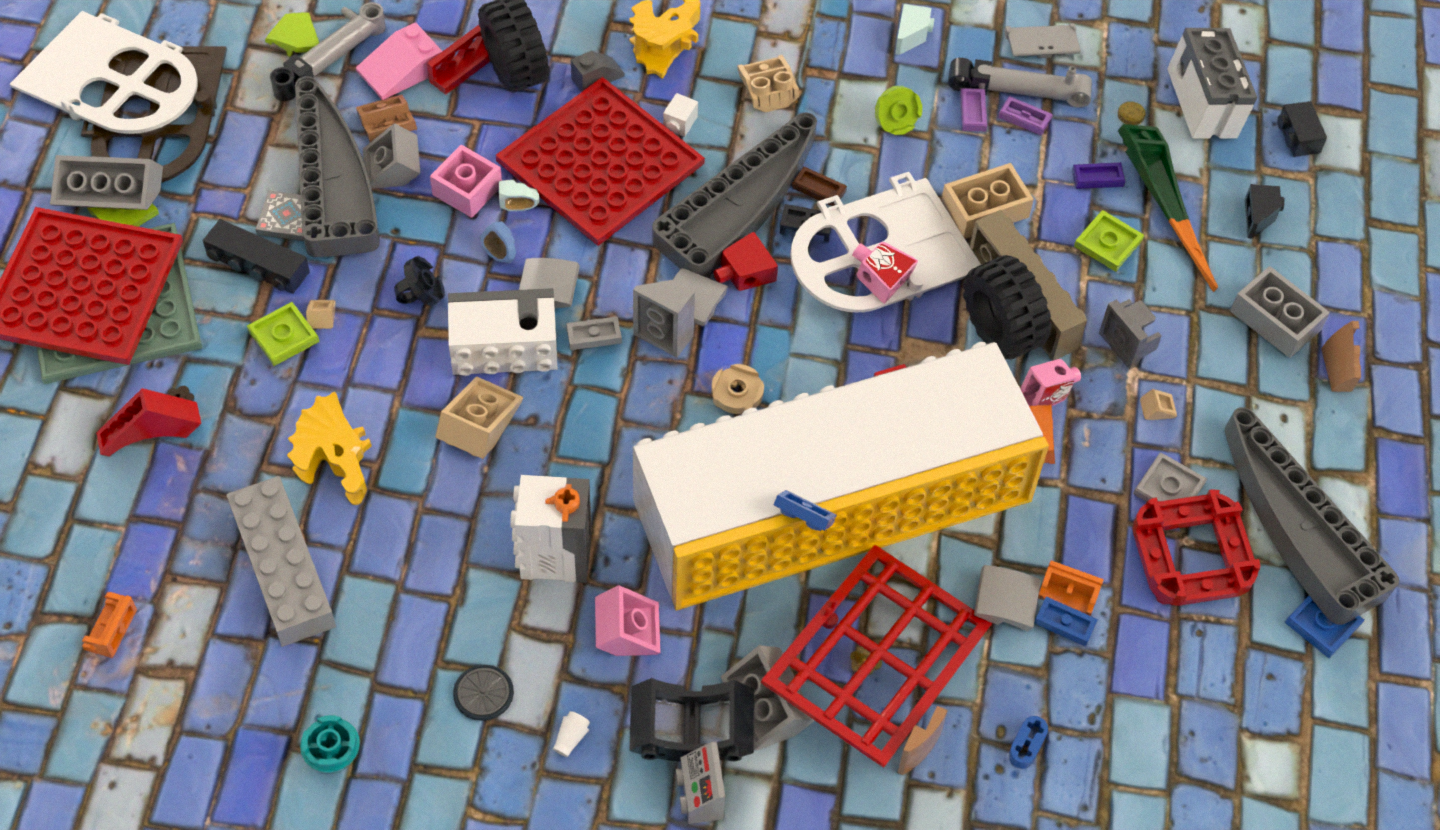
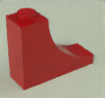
M142 388L96 432L100 455L110 457L116 451L129 444L154 437L187 438L201 425L197 402Z

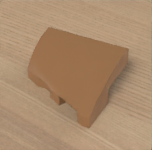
M1351 321L1344 325L1321 348L1332 392H1352L1361 379L1360 345H1354L1353 339L1355 331L1359 329L1358 321Z

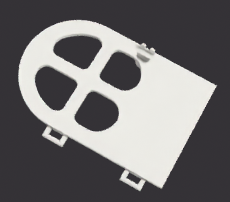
M81 11L10 83V86L68 112L73 120L84 119L109 131L134 134L158 129L182 115L194 100L198 80L193 65L181 54L183 51L182 47L166 40L159 44L117 26L119 24L118 20L107 15L100 14L98 17ZM137 50L149 55L148 59L130 76H125L109 68L110 60L124 51ZM163 63L171 64L181 76L180 87L172 93H164L143 83ZM103 80L119 87L116 93L101 107H92L83 103L80 99L83 88L93 81ZM131 95H139L160 105L157 112L143 118L123 119L113 116L117 109ZM73 102H79V103H81V104H80V106H79V105L76 106V105H74V104H72V103H73Z
M906 172L889 178L894 189L845 205H843L838 195L818 201L817 205L821 213L814 215L801 225L791 245L792 268L803 288L815 299L832 308L846 312H868L907 298L911 301L914 296L919 298L924 292L964 279L971 269L981 265L927 178L915 181L910 172ZM904 178L907 180V182L901 184L898 183V180ZM831 202L835 203V206L829 208L825 205ZM859 216H869L878 220L887 230V239L883 242L918 260L913 274L885 304L873 293L868 296H848L833 291L825 283V276L849 267L859 269L861 262L852 256L859 243L847 225V221ZM831 227L838 234L848 253L825 262H815L808 254V245L817 232L823 228ZM879 243L867 248L873 251Z

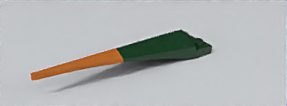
M1122 124L1117 131L1123 139L1124 145L1128 148L1126 151L1127 156L1214 292L1218 285L1205 260L1188 218L1177 183L1168 143L1158 127Z

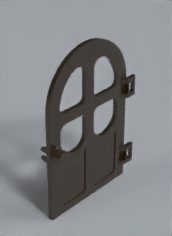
M180 46L183 48L181 54L193 65L198 80L197 92L192 101L197 106V114L191 124H167L148 132L124 134L109 131L84 120L80 136L92 137V156L110 157L107 151V142L112 137H141L142 142L137 159L152 160L155 143L158 138L188 137L190 138V143L185 151L174 161L163 166L161 183L171 180L189 169L200 157L207 142L212 116H215L214 109H217L216 97L227 47ZM137 50L124 51L110 60L109 68L125 76H130L148 59L149 55ZM163 63L143 83L164 93H172L180 87L181 76L171 64ZM106 82L100 107L119 89L118 86ZM131 95L124 102L126 103L134 99L148 101L150 103L148 116L154 114L160 108L159 104L139 95ZM88 124H93L92 130H87Z

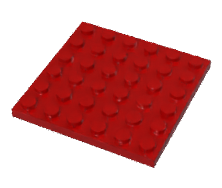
M603 77L496 154V161L527 187L536 189L539 197L597 246L705 163V158Z
M35 207L0 278V340L129 365L183 243L182 235Z

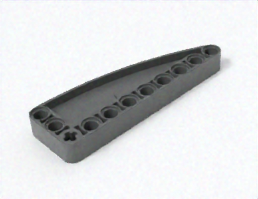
M302 77L296 81L295 91L302 234L306 252L312 257H327L375 251L380 245L375 204L368 173L356 141L341 113L321 85L312 77Z
M808 112L798 114L657 218L652 225V243L654 247L679 269L684 268L704 277L712 274L713 270L721 266L723 250L748 234L756 233L790 189L814 143L817 126L816 117Z
M1245 407L1235 409L1224 430L1240 479L1270 539L1312 600L1331 622L1339 625L1346 624L1358 615L1360 616L1385 602L1399 584V577L1255 413Z

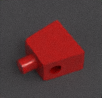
M752 232L723 250L721 258L722 267L713 270L716 282L722 284L731 280L737 290L743 291L777 281L778 265L755 232Z

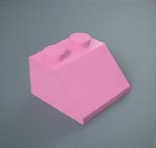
M620 585L595 597L596 648L615 656L657 655L660 653L659 602Z

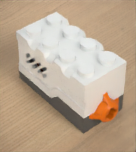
M521 475L520 486L514 487V503L516 504L515 510L511 512L512 541L514 542L513 553L516 555L515 568L520 569L521 579H548L587 583L592 538L590 479Z

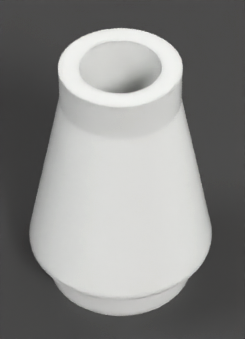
M570 711L567 716L563 717L553 750L564 757H568L589 731L587 728L590 723L589 720Z

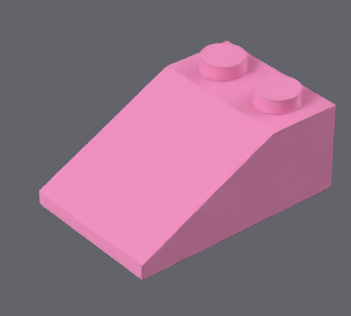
M415 22L394 32L356 67V71L374 92L384 100L428 79L427 62L440 54L442 50Z

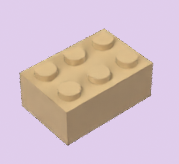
M1008 163L944 184L941 202L963 237L967 239L972 237L976 220L999 210H1002L1013 223L1029 218L1034 199L1013 165Z

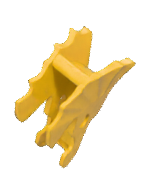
M651 0L642 1L632 7V12L635 16L629 18V22L634 26L632 32L635 36L630 38L629 42L634 45L633 53L635 54L636 63L644 64L647 75L656 74L663 79L673 60L684 49L690 50L692 41L698 42V33L693 30V27L700 20V0H683L685 2L678 8L668 9L660 17L654 16ZM672 17H678L677 20L671 21Z
M335 391L326 397L316 396L314 405L311 408L301 410L302 414L296 422V431L288 438L289 442L293 444V450L287 454L294 464L292 469L303 482L311 485L314 482L320 462L326 460L334 475L344 478L341 480V484L346 490L345 495L352 505H359L367 492V486L359 462L364 457V452L372 447L369 438L364 441L360 440L362 436H366L363 427L352 429L343 414Z

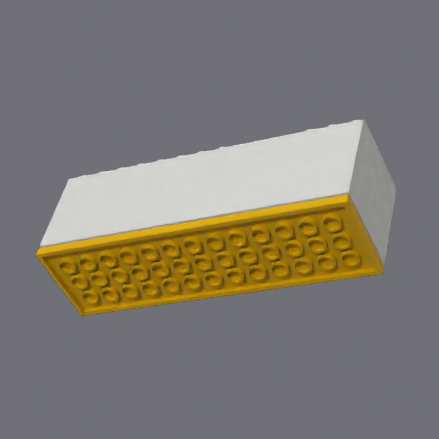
M978 342L969 350L961 352L960 349H954L946 356L938 359L935 356L927 357L919 365L906 367L905 364L875 372L872 378L837 388L832 385L826 386L819 393L813 395L802 393L789 402L774 401L768 408L761 410L750 408L745 410L742 415L733 418L728 415L722 416L713 424L705 426L704 423H698L693 425L688 431L681 433L670 431L663 438L654 441L650 438L643 439L636 446H633V500L674 608L677 611L869 552L874 544L880 548L1032 502L1049 444L1045 437H1043V433L997 343L986 344L985 342ZM788 490L837 516L832 526L825 531H817L808 527L805 524L806 521L798 517L791 518L785 516L780 512V508L773 504L778 494Z

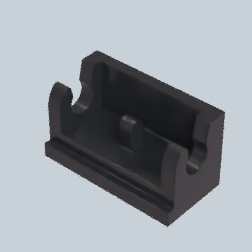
M785 204L780 222V234H785L786 229L798 231L805 221L821 213V210ZM823 228L815 235L824 236V242L829 243L832 228Z

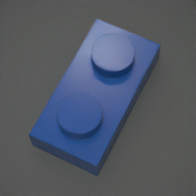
M788 490L778 494L773 504L780 508V512L785 516L791 518L798 517L806 521L805 524L808 527L817 531L828 529L833 525L837 516Z
M1046 596L1034 624L1086 647L1098 619Z

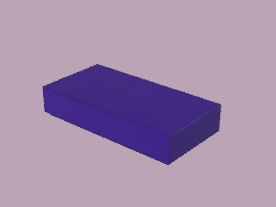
M1121 162L1074 164L1072 167L1076 189L1124 187L1126 182Z

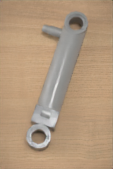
M369 2L360 8L359 15L351 9L343 7L341 13L350 20L348 23L301 57L295 54L283 63L284 67L276 68L271 72L270 81L274 97L279 101L294 99L296 96L295 84L298 79L306 76L314 78L369 36L382 34L386 28L383 7L378 3Z
M959 57L951 61L948 85L956 91H961V88L969 89L971 87V89H985V95L990 90L1067 101L1069 105L1076 108L1085 107L1091 102L1092 80L1085 74H1076V67L1074 66L1069 67L1065 77L992 67V61L975 59V64H973L971 60Z

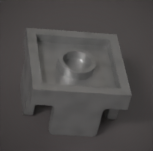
M1116 299L1108 303L1099 334L1129 370L1138 366L1142 357L1155 351L1162 337L1159 332L1148 337L1142 330V328L1155 322L1156 319L1142 301L1133 304L1128 299L1119 303Z

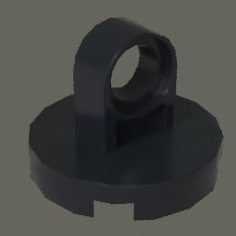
M416 256L406 261L404 265L406 278L394 286L396 300L399 303L409 304L419 299L424 304L432 306L444 298L445 290L440 276L434 277L430 271L433 266L425 258Z

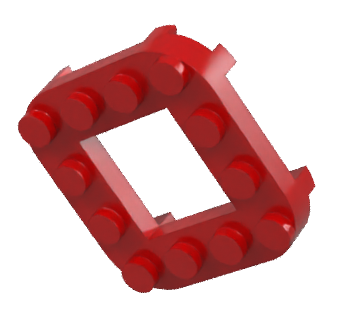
M1210 489L1206 495L1159 502L1157 497L1152 498L1140 508L1134 519L1132 530L1149 588L1159 603L1178 606L1238 597L1251 589L1260 570V560H1255L1240 516L1243 509L1238 501L1235 503L1229 497L1220 494V490ZM1212 523L1226 568L1181 575L1180 571L1176 572L1163 530Z

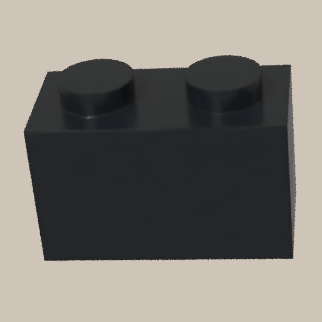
M1312 102L1285 104L1277 118V124L1279 129L1283 131L1286 146L1290 148L1293 157L1321 153L1327 136Z

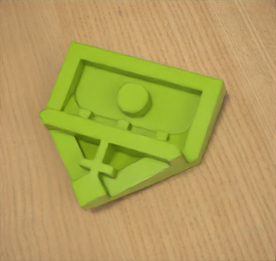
M306 12L285 14L265 38L266 43L270 45L275 43L286 50L289 57L292 56L293 51L306 53L319 44L310 14Z

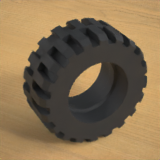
M494 0L483 4L478 10L480 32L489 60L503 87L507 91L515 93L545 82L549 77L548 57L536 20L533 18L532 12L525 0Z
M1002 255L968 272L963 283L965 290L963 297L966 300L965 307L967 312H969V319L972 325H974L977 335L981 337L983 342L986 344L997 343L1004 359L1008 360L1015 359L1046 343L1052 328V322L1049 319L1051 314L1047 307L1048 302L1041 291L1040 284L1035 280L1034 274L1027 269L1023 262H1020L1016 257Z

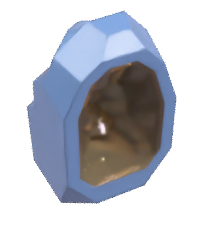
M502 221L493 222L480 235L482 247L490 257L498 262L511 263L515 258V240L511 235L512 232Z

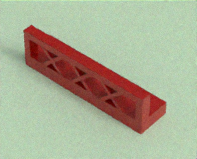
M479 25L427 62L429 82L445 95L490 62Z

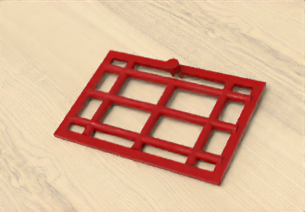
M874 544L760 683L884 768L992 623L975 616L972 608ZM878 560L885 567L875 577L868 570ZM895 572L921 589L913 601L886 584ZM861 580L869 587L838 623L839 618L835 613L836 609ZM879 592L905 611L877 644L851 625ZM930 596L957 613L949 625L922 608ZM914 616L941 634L915 669L888 651ZM966 620L976 626L967 638L958 632ZM822 626L827 629H833L806 663L797 658ZM845 635L871 654L842 689L818 673L816 668L842 636ZM950 641L960 646V648L933 682L924 675ZM882 660L907 677V680L883 711L878 714L852 695L877 663ZM788 667H791L798 673L786 685L778 679ZM807 679L835 698L825 711L797 693ZM917 685L926 690L925 694L900 727H897L890 722L891 718ZM844 705L872 723L863 737L835 719V716ZM881 731H884L891 736V739L880 750L872 743Z

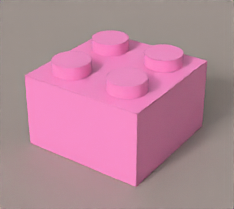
M460 145L431 174L432 195L472 218L499 190V181H502L501 167Z

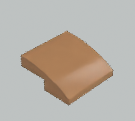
M402 94L356 107L360 122L370 142L394 123L409 131L417 130L415 119L411 115L408 103Z
M937 706L926 730L916 725L914 726L903 749L897 773L901 775L908 773L931 752L941 735L948 710Z

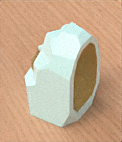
M514 180L499 181L500 208L507 211L532 209L539 203V193L536 189L527 187L524 183H516Z

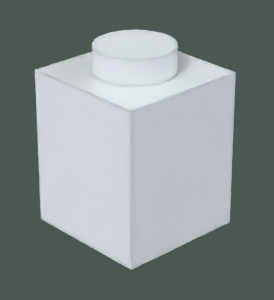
M676 93L663 113V125L674 134L685 137L698 117V101Z

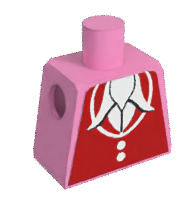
M880 242L873 251L861 243L852 254L853 257L861 262L857 278L884 304L910 278L918 263L917 259L886 242Z
M1062 359L1030 367L1020 390L1029 406H1054L1067 398L1073 384L1081 380V373L1077 367L1069 368Z

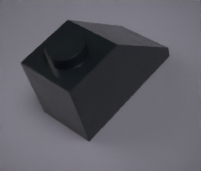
M1250 184L1244 199L1247 237L1249 239L1256 237L1276 221L1279 211H1283L1285 199L1281 196L1280 186Z

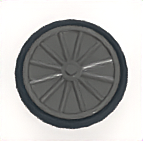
M486 664L476 665L464 671L458 677L453 689V699L459 711L466 717L479 721L491 720L503 714L509 708L514 695L513 683L507 673L496 666Z

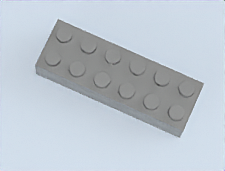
M280 476L226 494L281 646L283 647L335 628L332 610Z

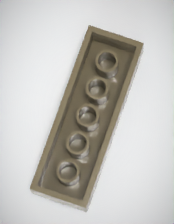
M1002 210L976 220L970 248L982 265L1002 255L1016 257L1027 266L1029 271H1032L1035 280L1040 284L1041 291L1048 302L1047 307L1051 314L1049 319L1052 322L1050 336L1046 343L1041 346L1046 354L1053 361L1078 350L1087 322L1084 312L1077 308L1070 294L1063 290L1057 282L1055 275L1048 271L1041 257L1034 253L1028 245L1027 239L1016 230L1013 221L1006 217Z

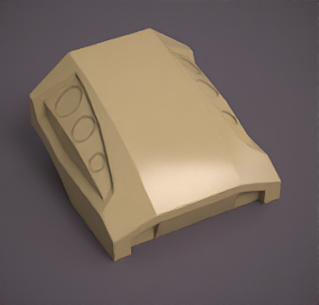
M783 55L747 65H737L738 73L750 94L754 108L766 113L789 107L799 97V88L791 68Z

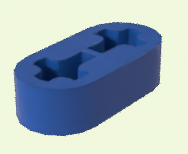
M1030 716L1023 722L1008 755L1009 761L1016 768L1026 769L1033 764L1048 733V724L1044 719L1038 716ZM1036 726L1039 728L1038 732L1031 739L1028 736L1031 729ZM1025 745L1029 748L1026 756L1021 759L1018 757V754Z

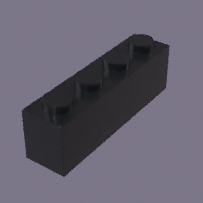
M222 219L217 221L203 239L206 254L211 260L223 262L235 271H243L258 281L263 280L272 284L281 291L285 290L294 294L310 272L306 256Z

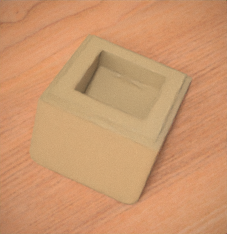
M309 301L306 317L312 329L333 328L336 301Z
M1151 389L1140 398L1146 420L1173 419L1177 417L1172 394Z

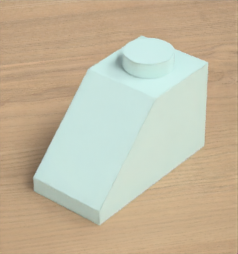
M904 4L895 54L901 55L926 42L927 33L933 31L935 18H930L932 8Z

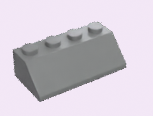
M56 155L50 205L148 210L161 190L163 166L151 159Z

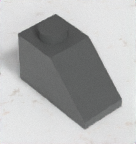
M591 50L571 59V79L581 92L602 77L608 82L624 77L623 70L610 56Z

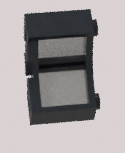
M654 678L631 686L629 751L640 754L641 758L681 762V757L710 742L716 741L720 761L736 762L740 761L743 756L754 753V688L737 680H731L720 684L702 686V691H684L683 685L670 684Z

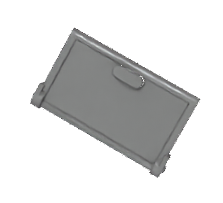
M1075 23L1060 26L1014 28L1005 26L1004 32L1006 39L1009 40L1012 56L1037 55L1038 58H1050L1052 55L1081 53L1076 36Z

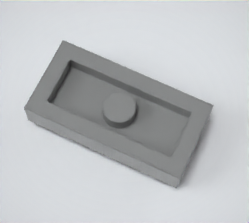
M618 316L566 323L570 350L622 343Z

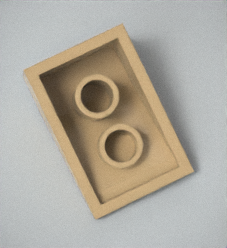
M476 376L441 411L435 438L444 441L448 445L460 448L472 456L483 459L496 445L522 403L523 397Z

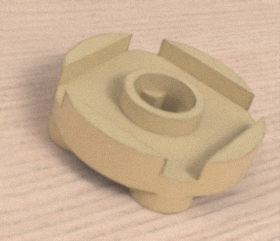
M734 364L724 371L722 368L714 375L712 380L711 393L713 403L716 407L726 412L742 414L745 410L756 408L761 403L764 395V383L759 378L758 372L747 365ZM737 385L742 386V392H734L731 388H736Z

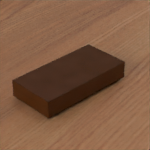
M803 166L792 182V189L819 201L836 195L841 200L847 190V185ZM831 202L828 205L835 206V203Z

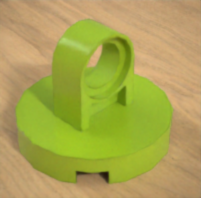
M902 85L892 86L885 90L875 105V118L878 125L883 130L894 135L906 134L913 130L918 117L921 118L922 102L919 95L912 89Z

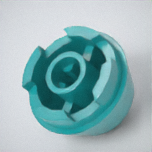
M327 715L319 717L315 723L304 731L300 743V751L303 760L311 768L323 773L335 774L345 770L352 763L358 753L360 739L357 730L351 723L339 716Z

